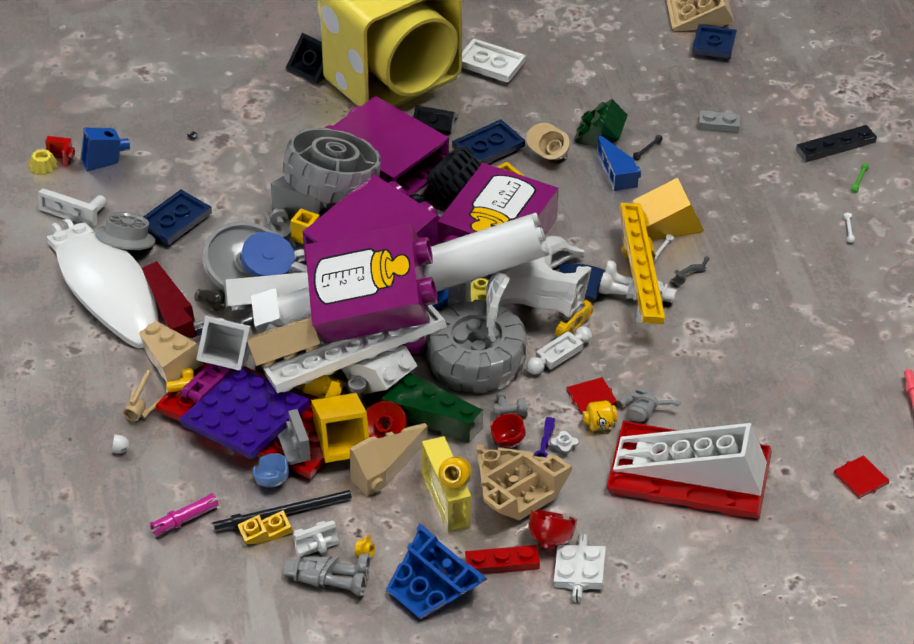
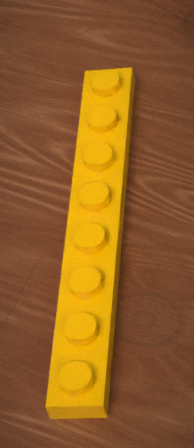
M621 202L619 212L642 323L664 324L665 314L641 204Z

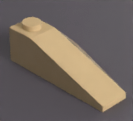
M423 423L404 428L398 434L389 432L385 434V437L379 439L373 436L351 447V481L367 497L382 490L422 448V441L427 440V425Z

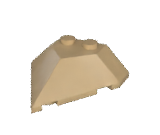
M476 445L484 502L498 513L517 520H521L529 515L531 510L536 511L556 499L572 471V466L557 455L548 454L547 458L534 456V452L498 448L497 451L487 450L484 445Z

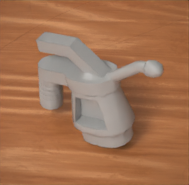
M639 387L636 389V393L630 392L616 402L620 409L630 404L626 415L630 420L639 423L649 419L653 410L658 405L673 404L678 407L681 404L677 400L658 401L652 391Z

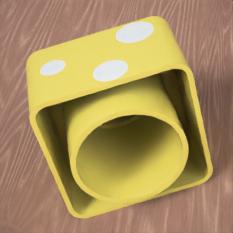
M317 0V9L321 20L324 77L357 106H362L377 96L392 106L397 107L453 81L460 74L462 69V0Z

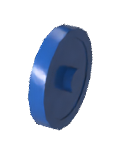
M259 232L251 235L244 242L240 254L242 265L254 277L288 274L295 260L294 250L290 243L282 236L272 232Z

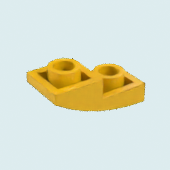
M283 510L263 520L257 515L238 524L246 544L263 543L293 533Z

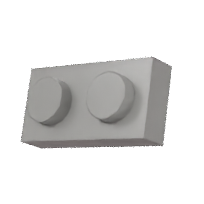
M711 110L700 111L699 129L739 133L740 114L714 112Z

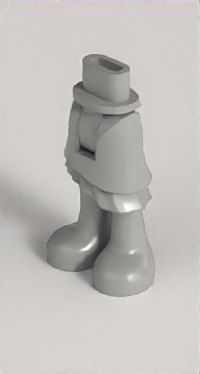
M361 554L357 563L354 564L340 563L339 557L332 558V556L303 557V560L301 557H297L296 560L287 559L283 576L293 577L294 581H301L317 588H325L326 585H332L351 590L357 596H363L366 591V581L369 579L370 554ZM335 574L346 575L351 577L335 576Z

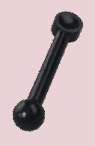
M657 135L655 140L640 152L633 153V159L640 160L641 155L656 143L662 142L663 137Z

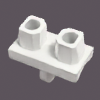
M333 520L329 522L321 521L312 528L306 530L301 528L293 533L296 552L299 557L317 551L323 554L327 552L328 547L339 544L336 523Z

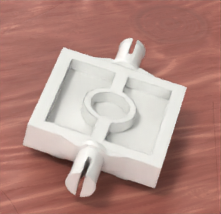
M579 534L578 545H558L554 588L573 590V602H576L577 598L578 602L582 601V592L584 590L603 589L606 546H588L589 537L587 534H584V538L582 534Z

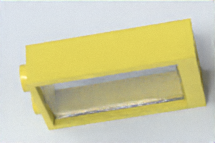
M443 436L422 441V475L447 533H452L470 528L471 494L466 485L459 488H449L440 481L438 474L441 463L445 459L453 457L448 443Z

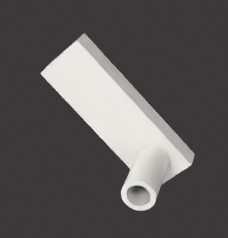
M44 188L38 192L39 210L65 219L68 218L77 223L85 222L91 228L97 225V212L107 204L105 197L102 195H98L90 203H86Z

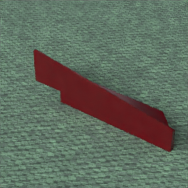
M157 261L142 267V271L168 328L192 339L197 337L195 335L193 323L195 318L191 303Z

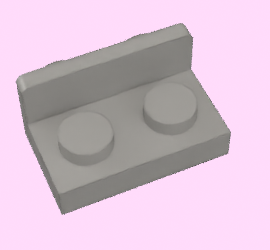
M298 409L288 411L289 421H286L287 429H284L278 435L288 465L311 460L309 439Z

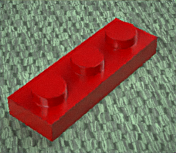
M536 545L465 551V563L473 566L481 574L540 569Z

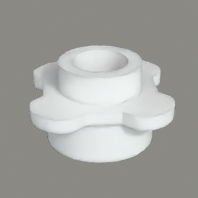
M561 431L559 436L551 439V445L555 446L557 452L568 454L573 451L574 446L578 445V439L571 437L567 431Z

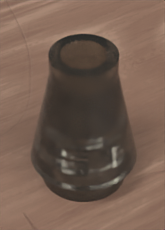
M198 289L195 292L194 299L196 302H200L214 311H222L226 308L225 293L222 290Z

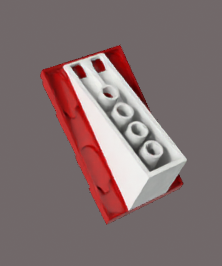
M623 421L607 489L610 493H614L617 496L643 498L650 502L685 505L692 509L722 512L724 515L760 518L772 450L769 445L759 444L751 423L674 430Z

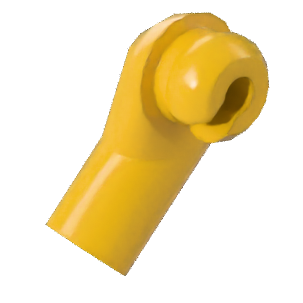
M185 368L182 370V377L179 380L167 381V393L182 391L183 387L195 377L194 370Z

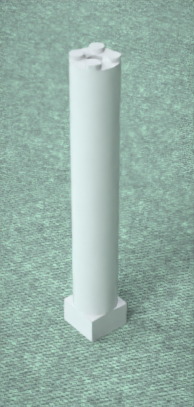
M537 213L432 246L433 264L423 265L425 278L432 277L434 279L438 292L549 256L547 244L542 243L546 241L543 228L537 227L540 225ZM309 287L282 296L279 295L276 288L251 296L254 325L258 334L265 332L269 324L281 327L297 319L298 321L307 318L311 314Z

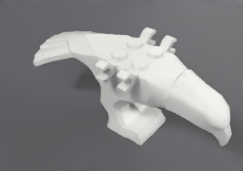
M560 236L546 237V241L542 242L547 244L549 256L493 273L486 286V327H488V336H490L491 342H496L495 322L498 307L501 305L505 307L508 303L525 304L539 310H555L563 313L566 317H571L583 305L582 302L585 298L592 267L579 266L575 273L565 274L552 269L569 259L583 258L585 251L568 244Z

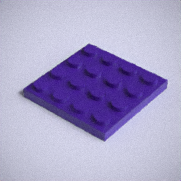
M244 368L241 371L235 369L200 402L196 403L180 417V423L182 426L252 459L286 428V421H289L288 411L298 409L299 415H301L310 406V401L308 398L291 390L277 393L269 380Z

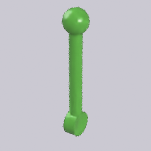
M867 163L861 165L862 170L855 184L851 185L853 193L859 191V183L865 171L869 169Z

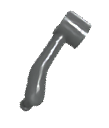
M704 257L702 264H692L681 271L675 270L676 276L670 279V281L678 287L682 286L686 281V274L707 269L705 266L709 261V257Z

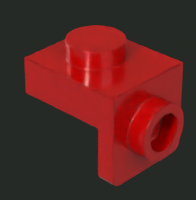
M47 136L45 140L46 150H49L55 158H63V165L68 166L71 159L75 157V147H72L71 138Z

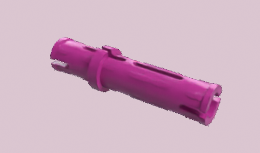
M211 493L177 511L172 510L168 512L165 517L150 522V529H155L152 533L157 537L172 528H180L182 523L219 506L218 500L213 501L216 496Z

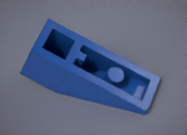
M598 136L597 154L613 190L638 187L641 170L639 166H636L634 159L603 136Z

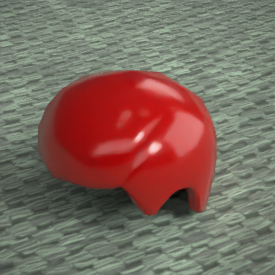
M514 413L501 415L490 425L492 439L500 448H514L521 444L526 436L523 419Z

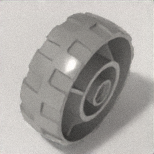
M330 128L305 129L293 135L287 144L283 160V173L286 182L292 185L300 194L315 198L316 201L324 203H338L356 187L371 178L372 174L379 177L381 168V157L369 142L351 133Z
M462 301L452 304L451 307L444 311L441 310L439 314L445 319L447 327L441 329L436 334L426 335L425 340L428 366L430 365L431 373L434 377L453 390L471 392L472 394H483L493 390L498 391L507 387L514 379L516 380L524 368L528 343L522 321L517 315L512 314L510 309L502 305L498 307L495 322L496 342H491L490 336H488L486 301Z

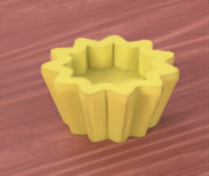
M42 149L32 153L28 168H30V172H35L36 175H46L47 173H53V169H57L56 164L58 162L49 150Z

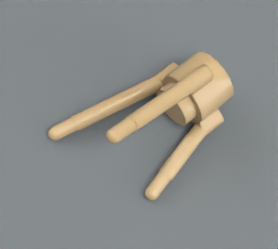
M150 369L146 371L138 388H134L128 404L123 409L124 416L131 421H138L140 418L146 419L159 402L157 400L149 408L145 409V402L139 398L151 373Z

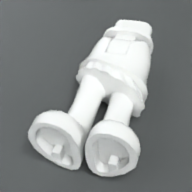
M609 260L606 270L602 275L599 293L626 295L627 299L633 298V301L637 300L633 278L618 274L616 263ZM658 281L662 303L664 301L673 303L677 290L668 288V284L664 285L661 281Z

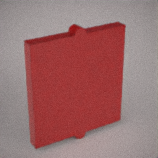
M603 377L566 388L572 399L571 403L576 405L581 415H583V411H586L587 405L591 402L609 401L611 405H617L612 388L608 387Z
M864 455L851 462L847 461L845 465L835 469L833 472L859 499L872 492L876 493L877 489L889 484L890 481Z

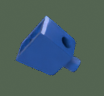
M83 128L80 159L86 171L117 164L120 151L130 150L129 139H120L113 128Z

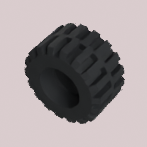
M461 146L445 156L429 172L426 180L442 199L449 198L464 188L481 166V163L466 146Z

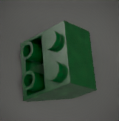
M613 99L606 103L601 102L594 110H588L581 116L582 120L576 130L577 133L574 141L579 144L597 147L598 136H603L611 143H614L620 139L628 114Z

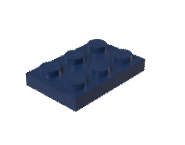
M500 119L453 140L452 148L455 150L458 147L466 146L481 164H488L525 147V139Z
M180 189L143 217L149 221L148 233L165 244L170 245L212 213V207Z

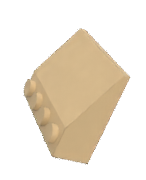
M667 0L673 31L697 30L698 24L723 27L734 22L729 0Z

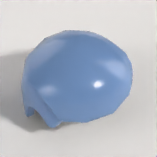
M281 454L262 456L259 459L258 467L254 466L253 468L256 483L267 488L280 486L289 476L286 456Z

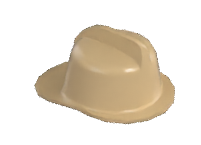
M547 122L535 124L530 128L527 133V143L533 151L551 161H559L568 157L570 139L565 132Z

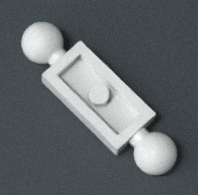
M581 326L575 331V336L569 331L536 351V357L530 358L527 362V370L531 374L537 375L544 370V365L549 369H553L581 351L583 344L590 342L592 339V331L586 326Z

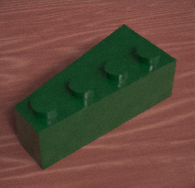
M411 373L406 374L381 399V401L394 402L403 409L407 420L406 425L410 423L417 425L425 423L427 431H442V435L466 442H471L483 429L482 409Z

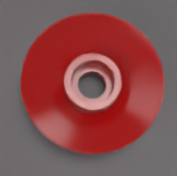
M381 401L372 405L366 411L369 438L373 436L378 439L383 438L389 432L398 434L406 428V415L403 409L394 402ZM389 422L390 426L384 429L385 423Z

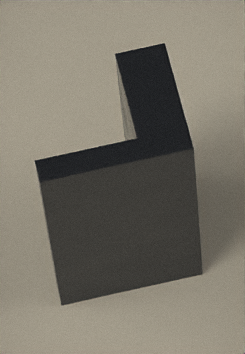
M415 105L413 117L435 130L452 132L454 119H458V114L453 111Z

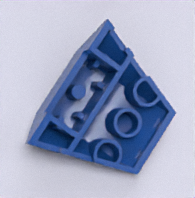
M419 523L416 529L417 534L413 542L409 543L408 551L402 563H399L386 590L414 615L422 619L483 583L487 578L473 566L465 563L442 544L434 534Z

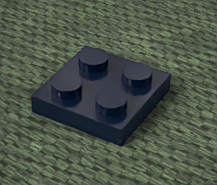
M698 24L692 53L731 59L737 30Z

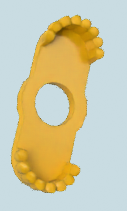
M584 300L582 304L585 307L578 311L569 322L564 323L561 321L558 327H556L555 335L560 337L568 331L573 334L591 317L594 306L588 300ZM580 317L579 322L575 325L576 320Z

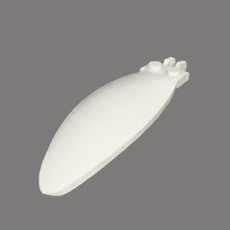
M66 218L63 220L66 230L63 231L57 223L51 224L54 234L47 236V241L57 254L59 268L71 291L114 334L133 347L144 348L139 332L155 321L159 322L154 295L139 264L125 249L116 248L98 240L94 231L85 222L73 225L72 221Z

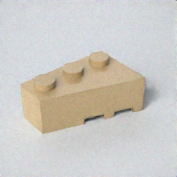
M311 314L307 318L298 321L296 319L284 326L275 327L250 337L247 342L256 366L263 364V367L275 364V359L284 357L287 360L297 356L298 351L305 349L306 352H311L318 349V344H321L322 339L312 326Z
M155 321L139 332L147 356L166 382L179 380L182 377V370L185 368H191L195 371L203 365L202 361L196 360L199 349L197 343L165 325Z

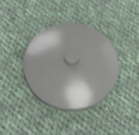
M232 222L217 228L208 237L202 254L203 267L209 279L225 292L224 280L254 277L246 271L241 263L240 254L244 242L253 234L272 232L271 230L251 222Z

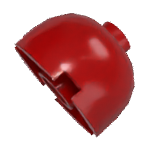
M531 510L529 517L530 534L535 540L541 542V547L555 549V545H564L571 540L576 530L577 519L569 516L568 520L563 519V514Z

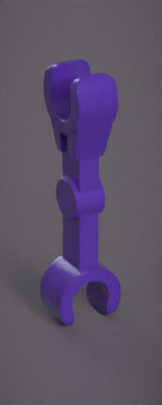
M546 417L541 449L536 451L534 456L547 458L546 448L549 446V437L554 433L555 418Z

